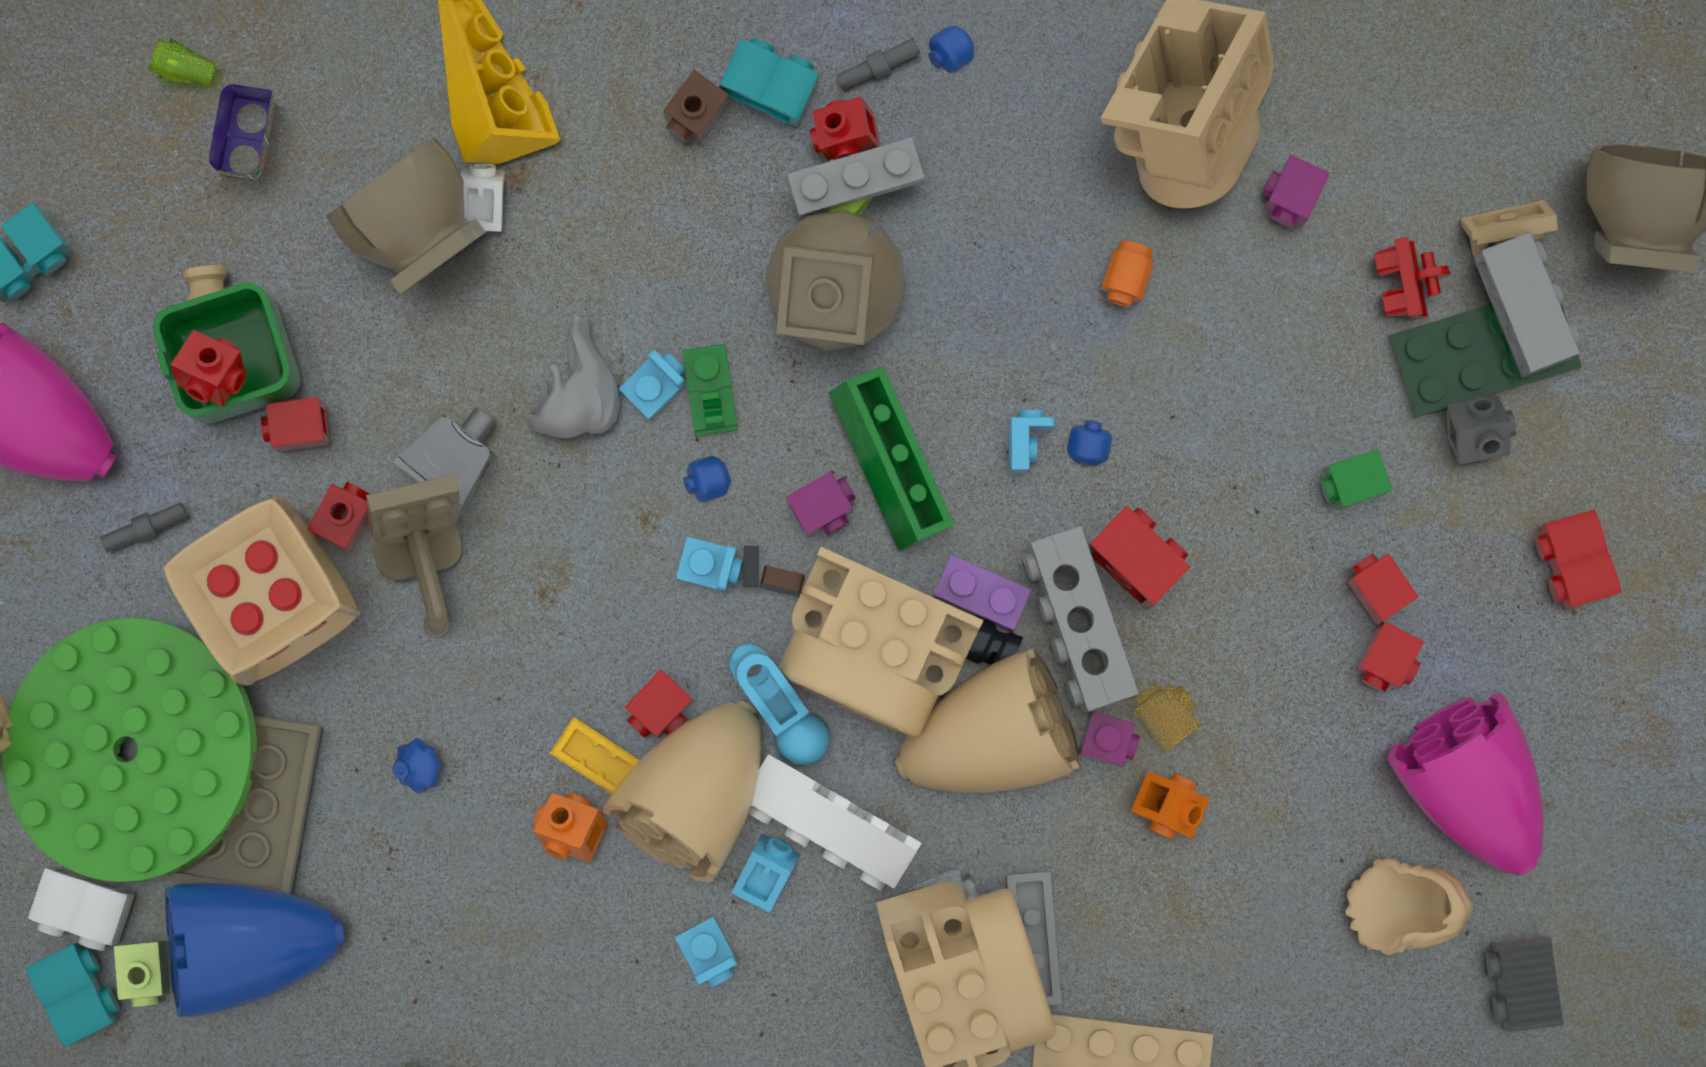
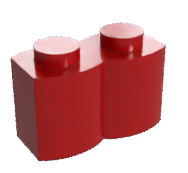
M1594 509L1546 523L1539 527L1540 535L1535 537V544L1543 562L1548 560L1552 568L1553 577L1548 579L1551 595L1556 603L1562 602L1564 609L1568 610L1621 593L1616 569L1608 552L1605 536Z

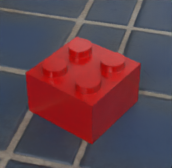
M1126 506L1088 547L1092 559L1147 611L1191 567L1185 561L1189 555L1173 539L1169 538L1167 541L1161 539L1153 531L1157 526L1156 523L1142 509L1137 507L1132 511Z

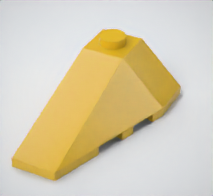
M438 0L451 125L463 161L501 164L558 143L560 137L547 101L540 91L533 93L522 76L526 68L519 58L512 60L500 41L503 32L483 1Z

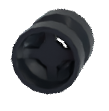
M983 619V623L966 659L976 664L985 662L992 665L1016 654L1023 637L1013 632L1006 634L1000 632L995 624Z

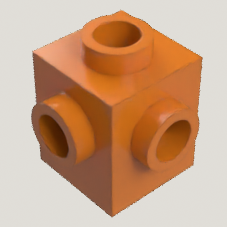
M1148 771L1130 811L1151 821L1148 829L1170 840H1173L1175 833L1193 839L1210 799L1195 792L1197 783L1183 776L1173 773L1171 779H1167Z
M552 792L546 805L542 804L537 810L533 823V832L543 845L542 850L547 854L561 860H566L567 856H571L590 863L608 824L599 809L591 807L592 804L587 799L573 793H568L567 797Z

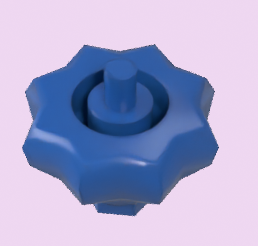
M415 738L409 744H403L398 747L397 758L392 768L395 778L399 779L400 784L410 787L415 793H421L426 787L437 785L438 772L442 765L437 759L435 747L427 746L421 739Z

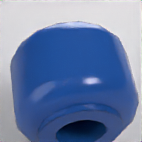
M948 26L934 34L929 40V48L931 50L929 59L935 67L942 65L944 70L949 73L958 71L974 58V44L971 37L965 30L957 26Z
M1086 420L1085 425H1075L1071 428L1067 453L1074 461L1087 465H1099L1108 460L1112 434L1102 429L1103 423Z
M708 456L689 463L687 467L688 476L683 479L685 489L689 494L694 492L696 499L700 502H707L727 494L730 486V476L723 461L716 456Z

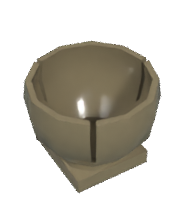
M435 138L394 164L326 216L336 235L358 257L393 269L395 275L389 281L399 294L415 285L486 233L476 218L468 221L464 217V180L451 155Z
M1625 144L1596 145L1593 148L1586 170V199L1603 231L1596 230L1593 247L1608 263L1696 273L1699 255L1692 249V244L1706 231V156L1684 152L1683 165L1679 167L1681 151Z
M846 210L806 216L778 239L766 269V283L771 309L778 318L776 334L792 336L797 340L828 351L860 347L868 344L893 323L905 293L906 284L900 250L881 225L872 235H869V231L876 221Z

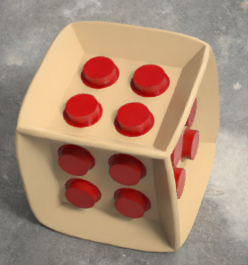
M274 496L238 513L185 547L163 566V571L173 594L212 656L230 675L233 682L246 686L294 663L340 633L361 614L357 609L350 590L314 533L307 530L308 525L295 512L294 506L280 496Z

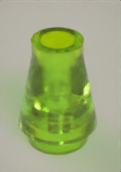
M159 38L151 58L149 71L158 74V79L195 83L209 87L217 62L206 59L173 38L169 41Z

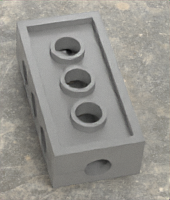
M1079 526L1031 542L1026 550L1028 555L1024 556L1022 563L1029 583H1038L1042 596L1038 597L1039 600H1036L1041 620L1044 625L1052 624L1056 638L1050 642L1055 661L1058 667L1065 665L1070 680L1064 683L1071 707L1079 706L1081 713L1084 714L1138 695L1139 693L1082 527ZM1058 571L1068 573L1073 579V589L1063 591L1057 588L1053 582V573ZM1077 612L1086 618L1088 624L1086 632L1077 633L1069 627L1067 622L1069 613ZM1091 653L1100 659L1102 668L1099 675H1091L1083 669L1082 657L1084 654Z

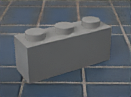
M1531 232L1484 249L1474 257L1522 378L1571 360L1580 354L1577 346H1580L1581 341L1577 328L1572 321H1566L1561 308L1564 305L1562 291L1556 281H1550L1544 267L1548 264L1546 252L1540 241L1534 242Z

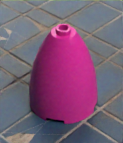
M2 322L0 324V467L35 477L63 481H91L95 474L103 479L117 456L110 453L114 443L92 403L74 380L53 359L30 340Z
M1494 693L1489 697V701L1475 703L1472 697H1468L1438 710L1413 726L1417 732L1412 735L1403 747L1401 743L1393 745L1388 754V762L1412 799L1445 835L1483 863L1504 873L1523 875L1538 865L1537 859L1542 854L1544 836L1543 802L1533 756L1524 732L1504 695Z

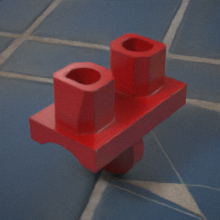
M1408 237L1394 239L1395 246L1374 253L1379 276L1385 277L1401 273L1403 288L1382 292L1385 313L1388 316L1409 315L1414 319L1429 317L1422 282H1426L1429 297L1440 295L1441 290L1438 279L1450 276L1449 266H1436L1433 252H1426L1420 254L1423 269L1420 270L1415 241H1409Z

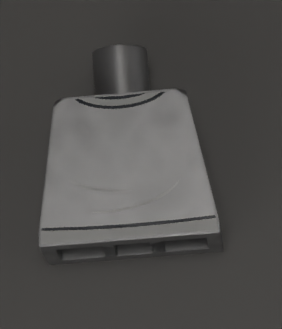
M478 407L474 409L461 427L449 417L443 415L393 460V463L418 483L455 474L459 487V515L462 517L469 508L496 458V455L484 446L482 441L497 422Z

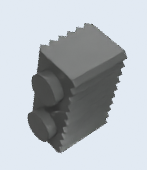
M1537 936L1492 942V953H1486V966L1489 978L1497 980L1499 997L1492 998L1493 1014L1496 1023H1503L1504 1030L1508 1032L1563 1026L1564 1021L1559 999L1560 994L1551 938Z

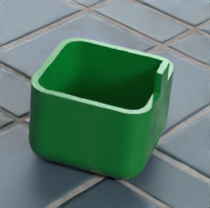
M240 283L169 306L161 310L154 320L153 333L159 352L156 354L163 376L169 381L178 408L198 422L212 424L265 407L266 404L284 401L292 397L300 386V373L279 307L268 293L254 283ZM193 330L215 340L217 338H224L232 342L241 353L246 371V379L241 390L236 395L231 394L223 407L211 401L207 403L199 402L189 396L185 389L176 384L170 364Z

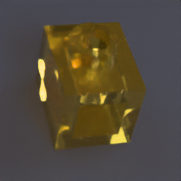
M1155 682L1135 697L1140 705L1132 710V713L1163 753L1168 752L1202 726L1191 711L1196 707L1194 701L1181 686L1174 689L1169 683L1160 689Z

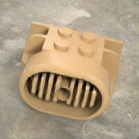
M1166 0L1145 39L1138 42L1134 51V58L1127 71L1120 74L1116 91L1103 112L1101 121L1102 124L1116 126L1114 132L1116 148L1124 154L1135 157L1142 188L1158 203L1184 209L1204 206L1224 196L1237 182L1259 139L1261 120L1258 106L1270 85L1273 74V53L1266 12L1203 0Z
M820 547L817 560L793 610L792 624L794 632L778 665V669L788 682L901 734L909 737H918L922 733L937 699L947 694L954 685L983 620Z
M941 882L876 902L886 946L925 1067H994L1005 1062L1011 1052L1051 1040L1055 1036L1056 1029L1026 930L1011 890L1004 888L968 899L964 890L957 884Z

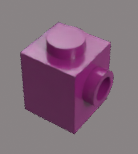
M1290 155L1281 173L1272 171L1262 191L1263 195L1269 197L1264 209L1271 212L1270 218L1281 225L1293 228L1297 224L1303 227L1330 173Z
M831 471L786 497L789 507L807 538L814 536L822 530L828 536L848 525L850 522L847 516L853 513L850 502L856 499L846 479L841 477L836 480Z
M1095 711L1090 712L1078 750L1079 755L1117 767L1123 766L1125 758L1133 760L1137 750L1140 735L1133 733L1135 723Z

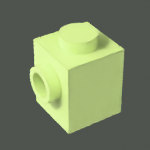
M167 941L114 946L118 1000L131 999L132 1007L159 1004L158 996L171 993Z

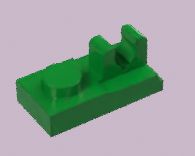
M725 344L682 350L695 437L738 431Z

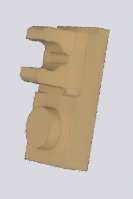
M1544 200L1460 218L1461 227L1470 237L1471 251L1474 257L1491 242L1497 245L1508 241L1510 238H1516L1531 232L1533 240L1542 238L1547 232L1558 230L1556 213Z

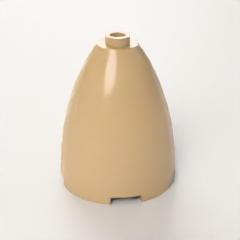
M1034 649L1013 654L972 675L935 704L922 733L918 737L906 736L899 748L900 754L895 756L896 765L901 777L904 780L910 779L916 786L938 791L991 793L1043 784L1068 776L1074 772L1073 770L1080 768L1079 751L1071 720L1069 718L1065 719L1062 705L1055 693L1058 687L1040 655Z
M737 701L736 704L727 702L705 711L684 723L663 738L631 769L603 806V813L610 817L614 814L620 821L615 829L632 844L665 866H668L670 863L678 868H684L685 866L692 869L689 873L692 879L706 883L713 882L735 846L754 798L762 756V724L758 720V711L743 701Z

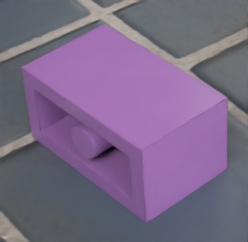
M951 555L933 598L979 619L989 621L1005 631L1013 632L1031 593V589Z

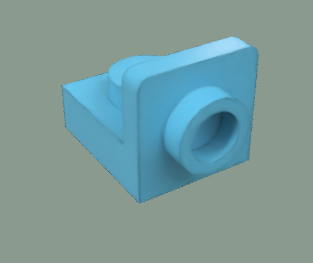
M653 350L648 355L649 359L618 388L649 421L686 386L685 380L680 376L685 369L669 352H666L661 357Z
M1021 410L1018 411L1019 417H1011L1008 422L1009 474H1026L1029 471V463H1037V438L1029 437V431H1052L1055 427L1054 417H1045V411Z
M686 537L676 580L727 593L729 583L734 585L738 583L743 560L736 558L738 550L735 547H725Z
M761 835L731 893L770 913L800 854L782 839Z
M714 916L675 937L695 975L694 978L698 985L708 981L712 988L734 976L731 967L739 962Z

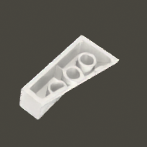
M769 754L759 769L749 815L767 825L774 818L787 826L784 835L804 847H807L810 840L825 848L822 854L823 858L842 869H845L848 862L863 870L859 879L880 891H883L886 884L895 889L919 849L921 842L904 834L887 822L861 809L849 800L825 788Z

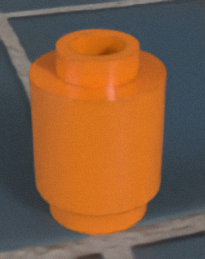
M1121 240L1118 249H1113L1101 286V290L1108 294L1107 301L1128 308L1132 306L1133 302H1142L1154 265V261L1151 260L1153 254L1151 248L1136 242Z

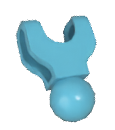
M751 642L737 646L731 652L728 659L730 672L774 732L775 745L779 754L787 762L797 766L810 765L819 761L827 752L830 744V731L826 722L819 715L807 710L763 648ZM761 665V671L757 675L747 676L751 666Z

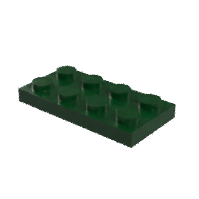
M1492 304L1394 333L1388 337L1414 419L1447 409V404L1492 396L1572 372L1582 367L1577 355L1571 360L1522 378ZM1561 306L1564 316L1566 318L1563 306Z

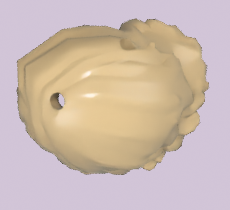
M1387 857L1375 860L1373 867L1368 868L1361 875L1360 880L1355 879L1351 888L1347 891L1346 896L1349 906L1345 912L1346 916L1352 918L1350 929L1358 931L1357 939L1360 944L1366 945L1368 950H1380L1383 954L1391 955L1397 952L1402 953L1404 950L1426 949L1457 937L1466 926L1473 903L1462 882L1446 869L1426 867L1422 863L1416 866H1411L1408 863L1400 864L1398 860Z

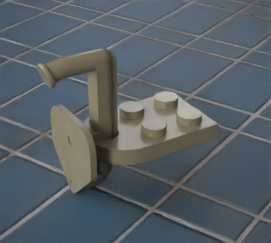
M455 474L366 495L368 522L372 533L371 546L377 568L381 574L392 580L417 577L427 614L424 620V630L429 636L434 638L444 636L449 629L447 609L436 571L448 569L455 565L462 553V543L456 524L459 520V487Z

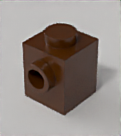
M693 70L663 110L665 120L669 122L666 128L686 143L691 138L698 144H701L730 105L729 94L696 70Z

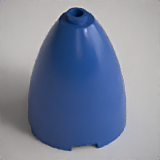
M205 882L175 884L174 887L165 888V919L171 963L170 974L176 1013L180 1017L187 1016V1018L214 1014L271 996L316 971L336 954V946L343 945L344 943L341 919L333 920L330 910L285 892L259 886Z

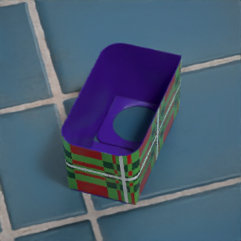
M229 84L222 89L209 152V163L220 176L263 182L277 104L272 90L238 84ZM257 104L265 110L267 120L262 130L256 133H247L240 129L237 123V114L243 106ZM248 145L258 152L259 164L254 172L241 174L232 170L229 157L231 152L238 146Z

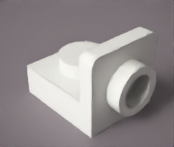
M472 163L470 168H462L460 175L464 180V217L468 221L476 218L485 231L501 232L505 170L496 169V166L491 163Z

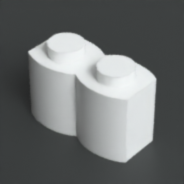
M48 867L44 869L28 919L39 923L38 931L57 937H63L64 932L67 931L80 936L79 944L104 951L106 945L119 944L135 894L66 870Z

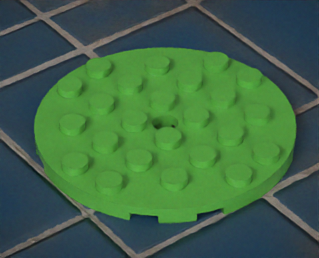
M144 618L111 619L92 624L70 634L51 647L31 668L19 686L8 713V718L13 725L6 730L9 733V741L12 744L2 752V770L6 791L15 815L28 836L47 856L65 868L89 878L113 882L149 881L176 873L206 855L223 838L221 835L227 829L234 816L240 814L253 782L250 780L253 765V753H257V735L253 711L243 685L232 681L230 675L220 666L197 635L165 622ZM127 737L133 738L138 747L135 758L129 762H125L123 758L118 756L121 744Z

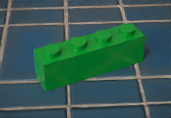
M880 366L848 379L830 391L828 394L898 550L901 551L954 526V522L884 367Z

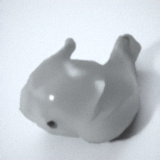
M574 314L567 342L568 363L571 375L562 383L559 366L551 364L549 371L553 377L552 391L548 396L547 383L541 378L537 379L536 384L539 387L540 403L527 416V424L531 431L566 439L579 436L584 432L601 434L610 430L617 420L621 406L617 380L590 337L589 318L587 316L579 317L578 314Z

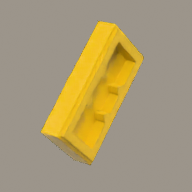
M573 717L550 752L551 755L610 794L615 791L624 777L640 761L575 717Z

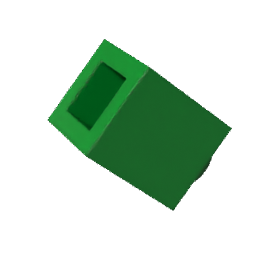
M1378 449L1327 466L1323 469L1325 477L1320 479L1326 501L1328 503L1334 502L1337 511L1385 495L1393 490Z

